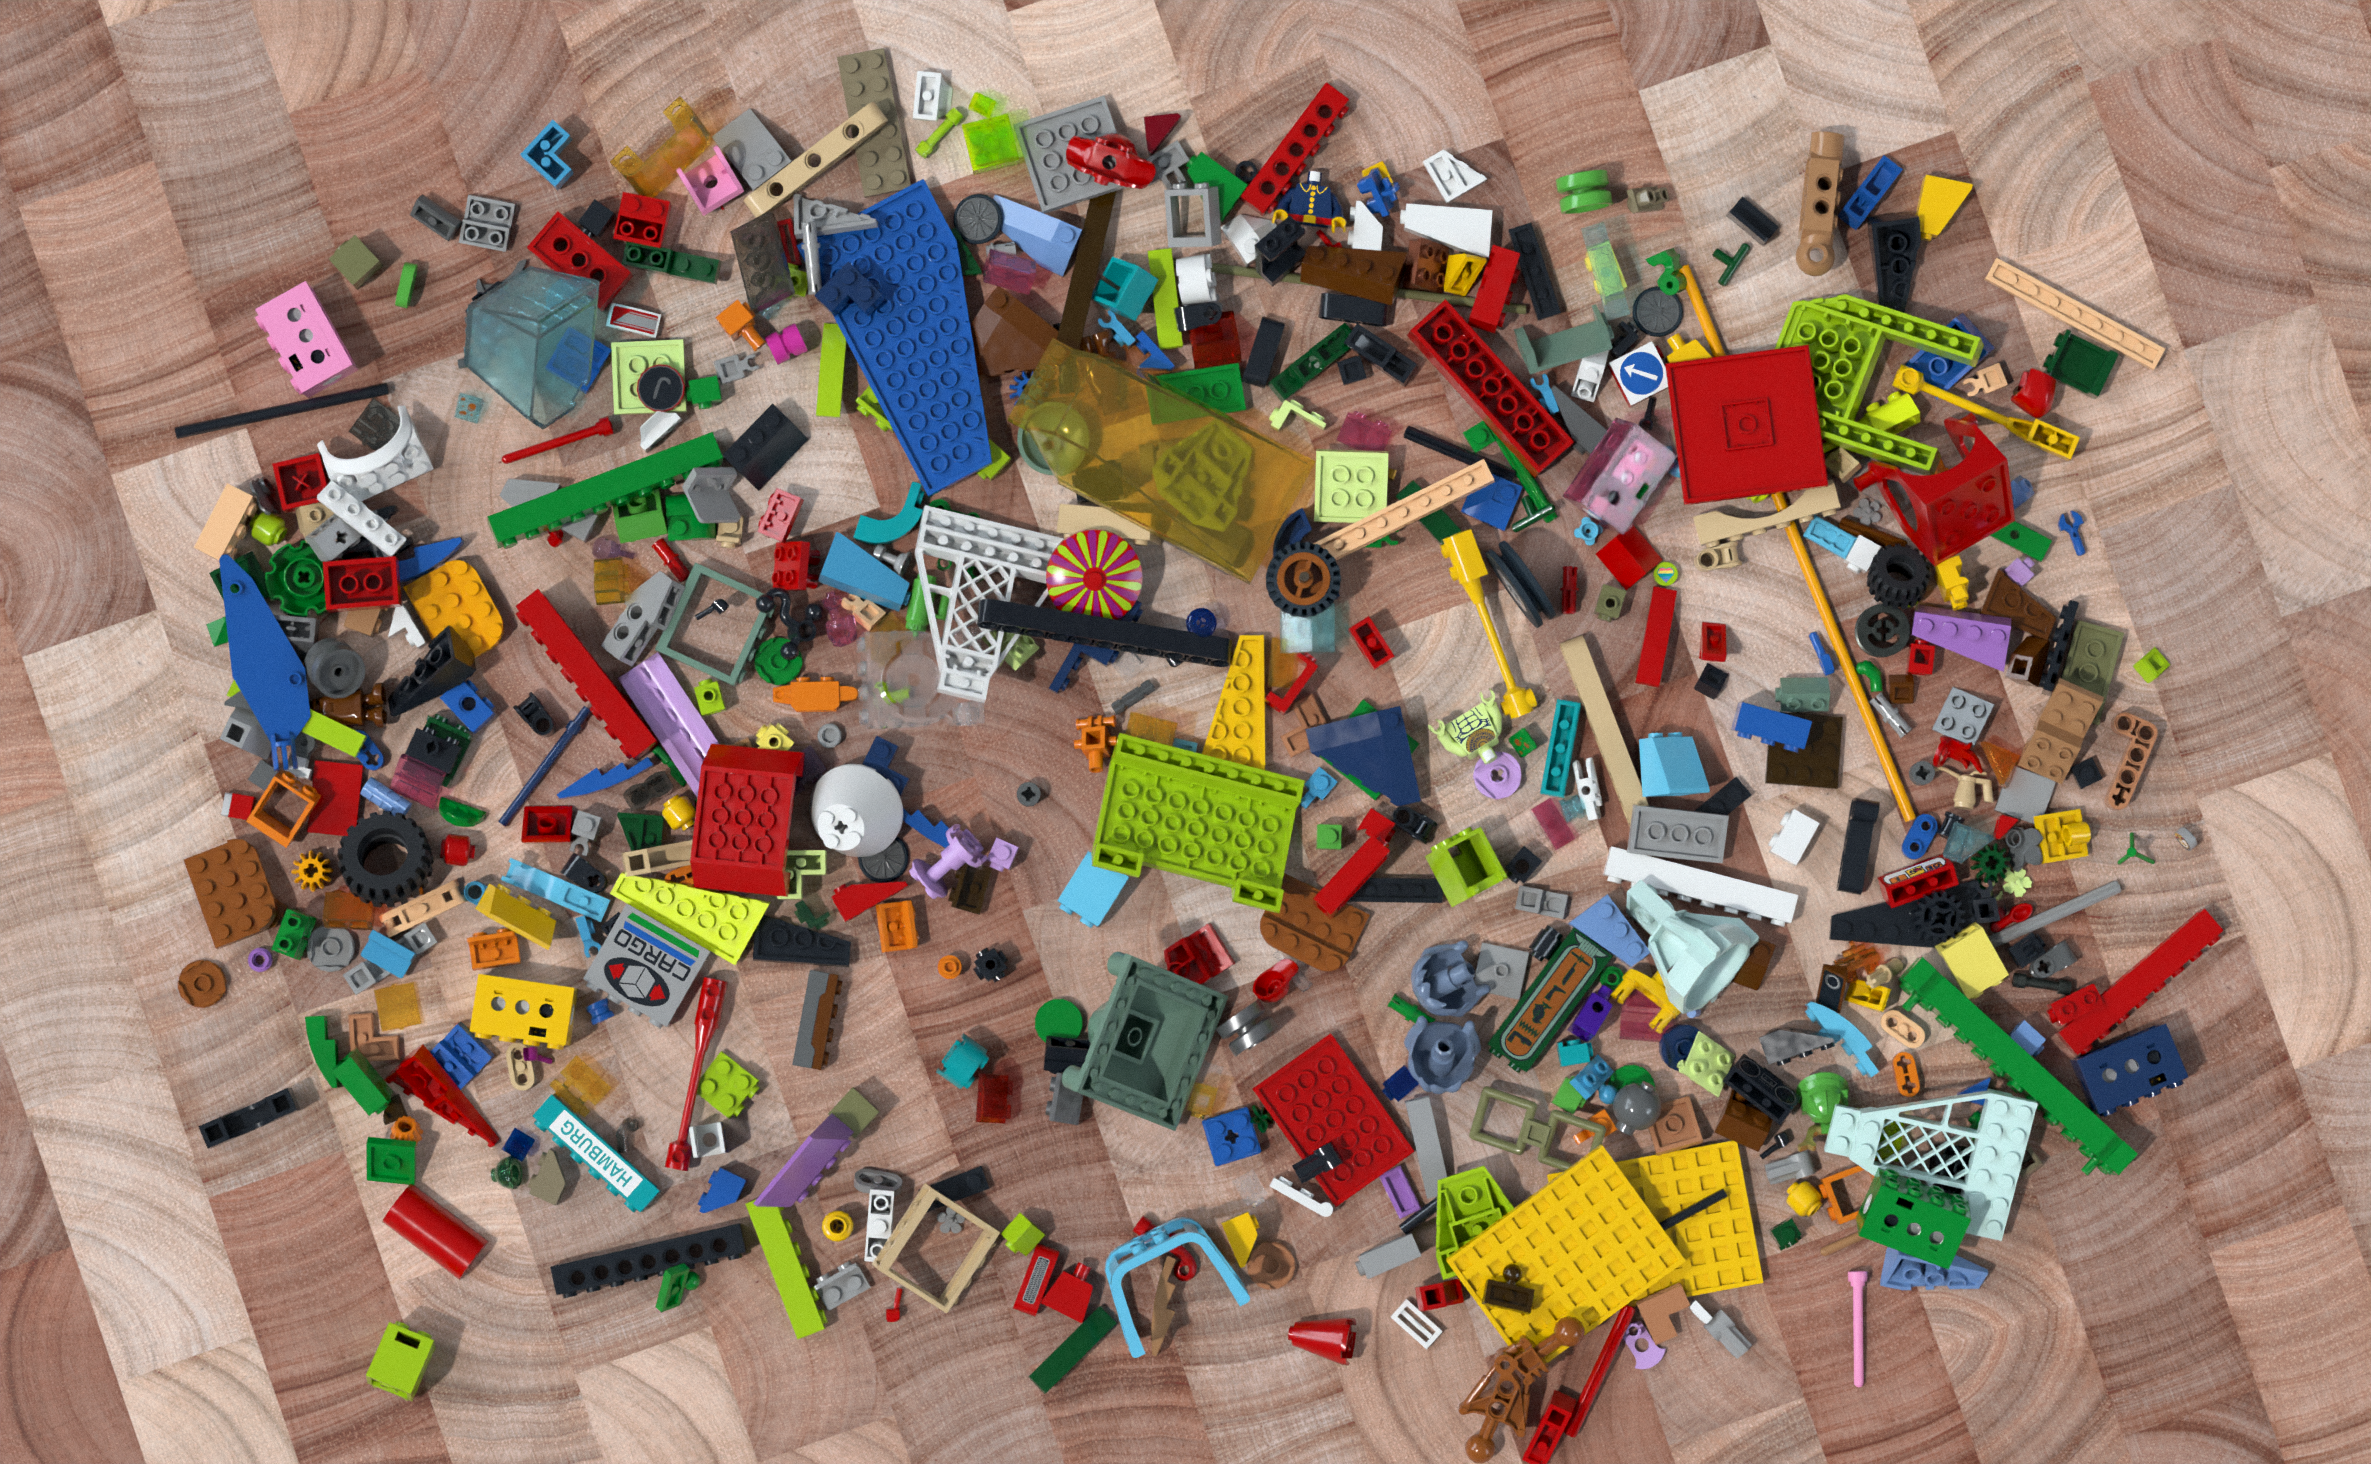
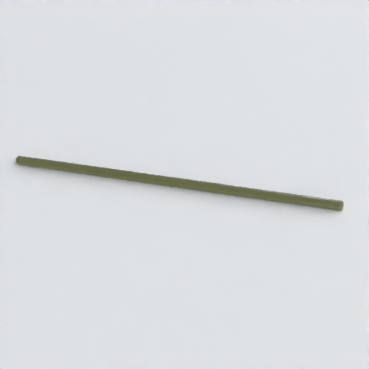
M1173 257V266H1174V267H1176V259H1181V258H1174V257ZM1212 263V268H1210L1211 272L1264 279L1256 272V268ZM1289 273L1280 280V282L1315 286L1300 282V274ZM1399 288L1396 297L1436 303H1442L1446 299L1451 305L1473 307L1475 298L1404 288ZM1510 303L1509 306L1504 305L1502 312L1525 314L1526 305Z

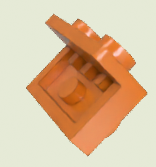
M907 900L876 905L882 953L917 948L919 935L915 929L914 919L916 912L912 901Z
M509 928L497 930L495 934L487 935L486 932L474 933L473 937L467 938L473 971L521 964L518 935L516 932L511 931Z

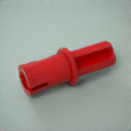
M664 538L656 541L651 547L663 560L664 567L667 566L679 582L687 580L690 572L678 558L679 554L674 553Z
M1563 566L1562 588H1560V591H1562V613L1572 615L1576 613V592H1579V588H1577L1578 567Z

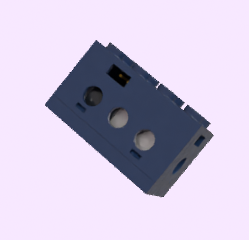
M2166 1023L2154 1025L2070 1060L2090 1110L2094 1114H2099L2100 1117L2117 1112L2116 1107L2120 1105L2122 1107H2129L2139 1103V1097L2151 1098L2162 1093L2161 1088L2173 1089L2183 1085V1079L2188 1078Z

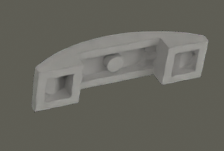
M425 922L396 941V943L416 953L415 958L438 943ZM366 960L343 974L355 995H358L392 973Z

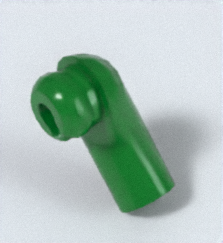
M1864 660L1856 665V671L1860 675L1865 674L1870 679L1871 692H1882L1880 669L1871 661Z

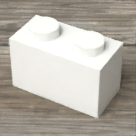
M1795 809L1791 813L1786 812L1780 822V825L1783 826L1780 833H1774L1768 843L1771 847L1769 853L1792 866H1796L1820 823Z

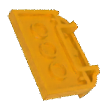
M461 560L444 563L445 565L403 587L432 640L450 625L473 652L474 658L499 644L504 633L505 624L503 617L500 615L478 572L468 563Z

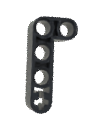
M1861 798L1852 799L1837 881V891L1857 895L1862 893L1873 827L1879 813L1880 802Z

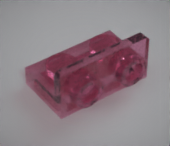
M1354 411L1352 414L1348 412L1336 441L1356 450L1384 451L1392 430L1388 429V424L1376 420L1375 423L1366 420L1367 416L1363 413Z

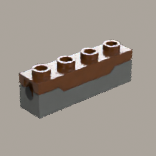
M810 970L792 1065L822 1070L823 1066L828 1065L830 1052H826L827 1042H832L834 1028H830L832 1018L836 1019L838 1004H834L836 994H841L843 981L839 980V975Z

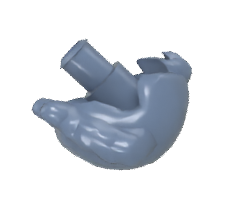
M1466 940L1459 941L1456 944H1442L1426 948L1412 968L1411 983L1413 992L1418 1002L1434 1015L1462 1017L1477 1004L1482 996L1490 991L1488 984L1475 985L1473 979L1475 977L1474 968L1461 955L1469 947Z
M1419 1016L1404 1040V1045L1409 1052L1408 1069L1410 1074L1419 1082L1424 1091L1435 1094L1457 1092L1461 1085L1471 1076L1475 1057L1481 1051L1480 1039L1475 1031L1473 1021H1467L1464 1027L1448 1022L1428 1023L1424 1016Z

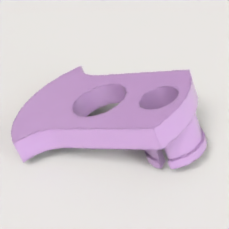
M1641 1321L1629 1324L1623 1339L1636 1359L1635 1368L1648 1369L1655 1366L1662 1359L1665 1349L1655 1345ZM1635 1326L1637 1329L1635 1335L1629 1334V1328ZM1639 1338H1644L1648 1341V1348L1644 1352H1639L1635 1349V1342Z

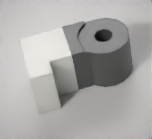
M300 733L295 739L298 769H293L290 753L288 760L289 770L285 771L291 772L296 777L311 780L313 771L308 769L311 754L317 748V740L305 733Z

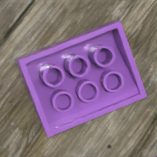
M831 1113L809 1135L753 1204L757 1207H791L796 1201L801 1203L810 1193L806 1190L809 1185L815 1186L823 1177L820 1172L824 1167L829 1169L835 1163L837 1158L834 1155L838 1151L843 1153L850 1145L849 1137L854 1132Z

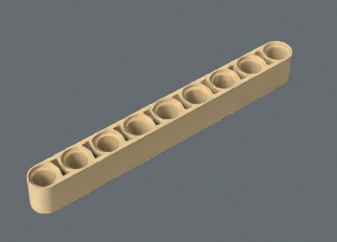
M1580 635L1559 643V646L1630 827L1633 804L1649 806L1646 797H1642V786L1586 642L1583 636Z

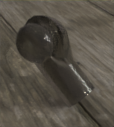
M626 1118L617 1129L616 1142L619 1153L630 1151L628 1136L631 1131L635 1132L638 1130L639 1122L637 1119Z

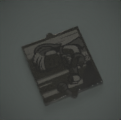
M373 398L348 432L361 440L363 446L368 445L376 451L394 437L400 426V417L392 412L391 407L387 408Z

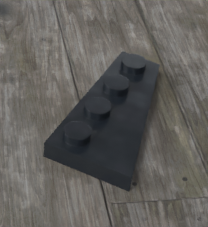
M2070 600L2068 606L2063 604L2059 618L2064 619L2061 628L2056 627L2053 641L2057 642L2054 651H2049L2046 664L2050 665L2048 674H2042L2039 687L2043 688L2042 694L2050 696L2053 691L2079 602Z
M765 915L755 930L753 961L849 967L850 941L809 930V928L796 926Z

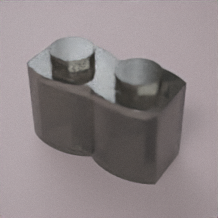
M659 771L650 775L644 783L629 787L624 792L623 797L632 811H640L647 808L654 799L668 796L675 786L667 772Z

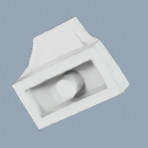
M917 71L913 120L937 122L940 117L950 111L953 88L943 80L941 73Z
M657 411L640 427V446L648 453L682 421L676 413Z

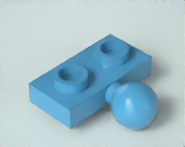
M1598 1054L1569 1082L1585 1100L1598 1090L1600 1100L1605 1104H1612L1618 1092L1614 1086L1604 1083L1614 1071Z

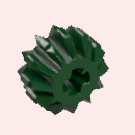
M1985 843L1983 844L1984 851L1980 848L1975 849L1979 857L1971 856L1970 860L1977 862V865H1972L1970 868L1971 870L1979 869V872L1975 875L1977 879L1984 874V883H1988L1990 876L1994 878L1995 883H1998L1997 874L2000 878L2005 879L2007 876L2002 869L2011 870V866L2004 864V862L2010 861L2011 857L2003 858L2002 855L2007 850L2002 848L1997 852V843L1993 844L1991 850L1989 844ZM1988 857H1992L1991 860L1995 859L1996 864L1993 865V870H1990V866L1986 867L1985 862L1989 861Z

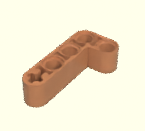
M2126 712L2114 716L2110 724L2114 733L2129 739L2104 799L2106 806L2114 811L2124 809L2129 804L2158 735L2154 724ZM2120 717L2127 719L2129 724L2127 730H2121L2118 727L2117 722ZM2142 727H2147L2150 730L2151 735L2148 740H2144L2140 736L2139 732ZM2132 749L2140 751L2141 759L2139 762L2131 759L2130 753ZM2123 771H2128L2132 775V781L2129 784H2125L2121 780ZM2121 788L2128 789V791H2121L2119 799L2122 800V803L2115 805V800L2112 799V796L2118 795Z

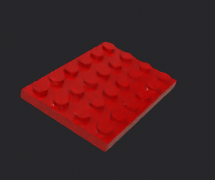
M1331 1033L1252 1088L1302 1160L1312 1155L1313 1151L1331 1141L1333 1142L1344 1162L1326 1173L1318 1174L1315 1179L1335 1207L1415 1152Z

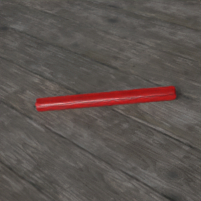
M1627 1304L1621 1308L1576 1403L1573 1414L1564 1429L1566 1435L1573 1438L1577 1436L1635 1313L1634 1307Z

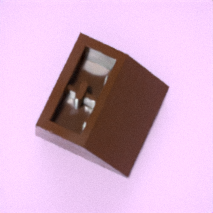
M1731 1089L1714 1133L1759 1152L1769 1134L1773 1119L1735 1090Z

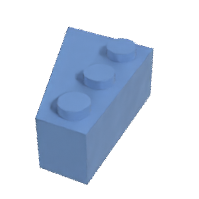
M1608 894L1568 923L1569 926L1577 929L1628 967H1632L1650 954L1647 946Z

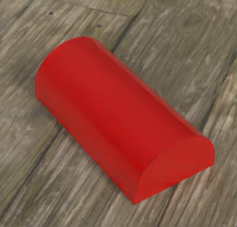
M412 1184L403 1191L382 1221L459 1280L489 1242Z

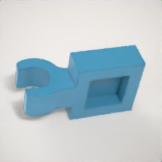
M1111 310L1107 312L1111 317L1109 323H1104L1102 319H1098V323L1102 328L1113 330L1115 333L1113 338L1120 347L1125 345L1129 349L1136 343L1133 336L1116 319L1115 314Z
M1542 374L1544 381L1542 385H1537L1534 378L1530 379L1531 387L1541 393L1542 398L1538 399L1540 405L1550 416L1558 414L1559 408L1549 387L1547 375Z
M1318 767L1304 784V787L1309 791L1301 799L1300 805L1306 809L1315 797L1322 801L1336 785L1337 781L1321 767Z
M584 915L575 919L584 944L585 956L590 958V948L595 946L599 952L602 945L593 940L592 934L596 933L592 919L588 920L587 916Z

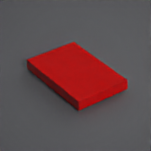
M315 760L312 787L321 795V798L309 815L308 833L348 836L346 830L351 825L354 827L358 825L363 765Z

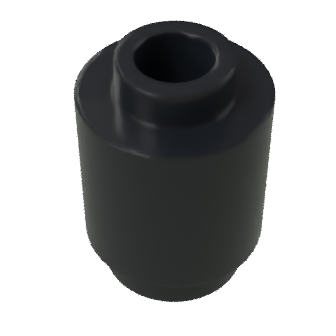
M1547 925L1545 929L1542 928L1530 944L1529 948L1532 950L1530 954L1541 962L1543 959L1549 961L1561 944L1560 939L1563 935Z

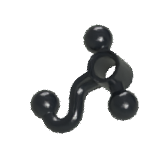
M774 587L766 594L760 595L756 599L755 604L758 611L769 613L774 608V598L779 597L781 599L780 619L788 627L787 635L791 641L781 646L780 653L783 659L792 661L798 657L799 644L815 638L816 627L813 622L820 620L824 612L820 604L810 603L805 608L804 620L795 621L789 613L791 606L789 594L780 587ZM800 626L804 629L803 637L799 633Z

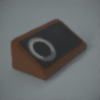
M1823 964L1816 997L1817 1004L1823 1005L1839 1014L1847 982L1846 966Z

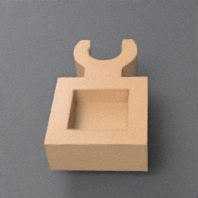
M1999 363L1977 371L1978 379L1967 378L1962 382V385L1970 383L1974 386V390L1967 393V397L1976 395L1979 389H1982L1984 394H1988L2008 385Z
M849 594V598L853 601H849L844 597L841 602L844 609L853 611L851 617L868 631H871L886 614L885 611L872 601L865 600L863 602L856 595Z

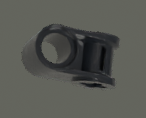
M1213 302L1173 308L1178 332L1214 324L1220 320L1222 315L1220 307ZM1209 306L1211 310H1215L1211 320L1209 317L1204 316V312L1208 310L1207 307Z
M532 692L529 693V697L522 703L513 706L519 716L539 736L546 738L555 733V721ZM549 720V729L545 732L539 731L538 725L540 721Z
M1399 806L1391 814V821L1395 823L1396 827L1425 845L1428 843L1427 838L1433 828L1439 825L1427 816L1419 814L1407 806ZM1400 810L1406 811L1409 815V819L1405 824L1399 823L1396 819V815Z
M574 852L560 871L564 876L593 893L603 892L607 887L606 876ZM600 876L598 879L601 882L600 885L591 887L593 883L590 879Z

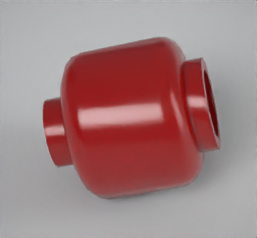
M448 834L446 839H442L440 858H443L446 865L464 867L468 864L469 859H474L475 845L471 844L469 836Z

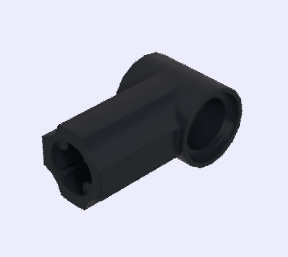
M1332 1141L1313 1151L1312 1155L1292 1165L1301 1183L1311 1180L1322 1172L1326 1173L1344 1162Z

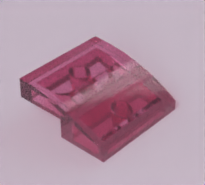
M402 753L398 760L390 789L434 810L442 791L441 787L446 772Z
M1634 989L1625 1002L1621 1004L1619 1039L1660 1042L1662 1035L1669 1028V1023L1661 1034L1655 1031L1657 1026L1654 1029L1649 1026V1023L1660 1012L1661 1007L1637 989Z

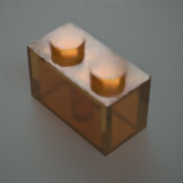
M342 890L325 892L323 909L324 927L373 930L376 907L373 906L372 901L366 904L360 900L359 896L355 897L352 893H346Z

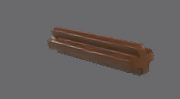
M1846 517L1840 520L1838 528L1855 536L1861 535L1884 547L1890 544L1892 547L1895 544H1901L1902 547H1905L1908 544L1904 539Z

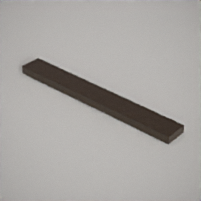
M1117 191L1092 198L1089 201L1055 349L1075 354L1079 353Z

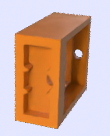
M281 769L273 777L246 822L287 848L294 841L321 798V795L312 786L304 785L298 781L291 772ZM279 783L308 802L292 830L263 811Z
M1859 1165L1820 1179L1819 1191L1822 1198H1827L1830 1205L1827 1208L1828 1215L1831 1221H1836L1839 1225L1856 1219L1859 1210L1842 1216L1830 1183L1865 1170ZM1869 1173L1870 1178L1873 1181L1874 1176Z

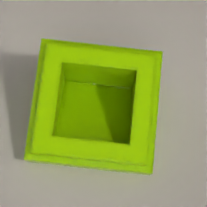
M2154 647L2137 661L2133 667L2147 683H2150L2166 670L2170 663Z

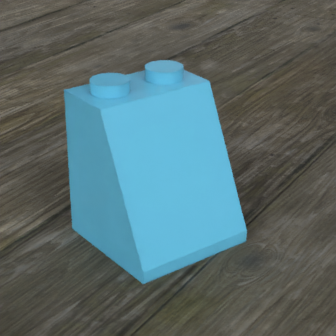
M1683 732L1668 733V737H1663V733H1649L1648 738L1639 739L1642 797L1685 796L1710 792L1692 736L1683 737Z
M1088 851L1057 900L1061 903L1059 908L1069 915L1075 912L1081 916L1079 921L1089 928H1092L1093 925L1099 927L1126 885L1129 877L1125 874L1092 866L1091 852Z

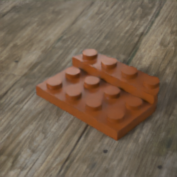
M243 839L227 840V843L184 859L186 869L217 950L268 930L278 910V903L274 898L260 860L261 856L251 844Z
M1284 873L1281 887L1284 893L1280 913L1265 910L1260 920V932L1263 939L1272 948L1317 970L1326 972L1339 969L1348 961L1370 915L1346 903L1330 920L1313 904V898L1320 890Z

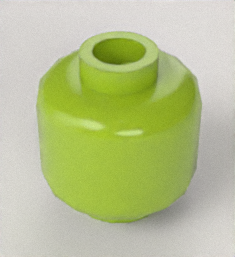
M263 512L260 515L256 514L250 522L252 537L267 546L279 545L286 536L285 520L273 513L269 516Z

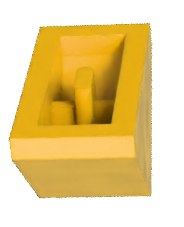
M1465 253L1448 255L1444 291L1466 296L1487 262L1486 258Z
M1852 978L1845 1001L1879 1013L1884 1012L1891 989L1883 986L1871 988L1870 985H1866L1865 981Z

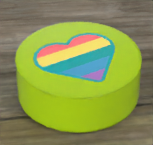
M1662 562L1655 567L1653 577L1660 586H1670L1676 581L1678 571L1672 563Z

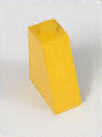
M1930 175L1924 176L1916 216H1919L1921 240L1931 241L1932 238H1936L1972 190L1973 184Z

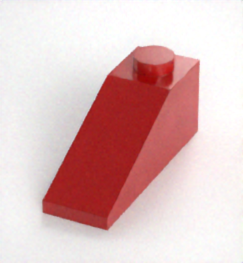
M906 881L854 884L848 887L845 883L833 890L835 895L831 896L844 921L848 922L909 886Z
M1554 1390L1522 1457L1523 1461L1530 1464H1547L1573 1414L1576 1399Z

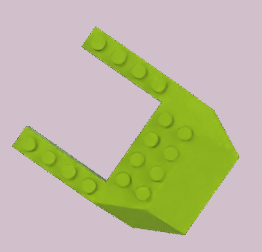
M1847 294L1837 295V297L1816 298L1811 301L1793 302L1775 349L1809 345L1822 439L1843 449L1922 475L1935 474L1941 459V454L1937 448L1855 422V417L1886 339L1976 367L1984 347L1981 338Z

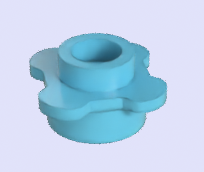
M1584 517L1581 520L1582 524L1580 527L1574 530V536L1583 539L1586 545L1590 546L1595 543L1596 536L1602 533V526L1596 525L1589 517Z

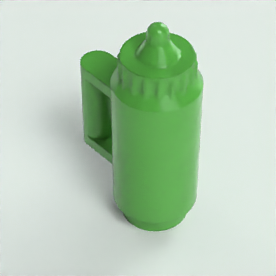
M919 573L917 579H914L905 619V627L910 630L912 640H915L920 632L925 633L926 627L929 625ZM927 575L929 584L938 585L936 583L937 577ZM930 592L932 603H934L936 593ZM945 595L941 596L938 614H935L936 619L944 621L949 604V598Z

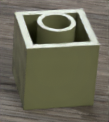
M356 235L342 243L329 258L332 264L357 290L384 266Z
M852 1087L828 1115L831 1113L854 1132L851 1136L856 1139L876 1118L880 1111L859 1091Z

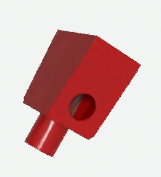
M1078 1262L1073 1274L1063 1270L1041 1303L1082 1323L1094 1285L1086 1282L1091 1268Z

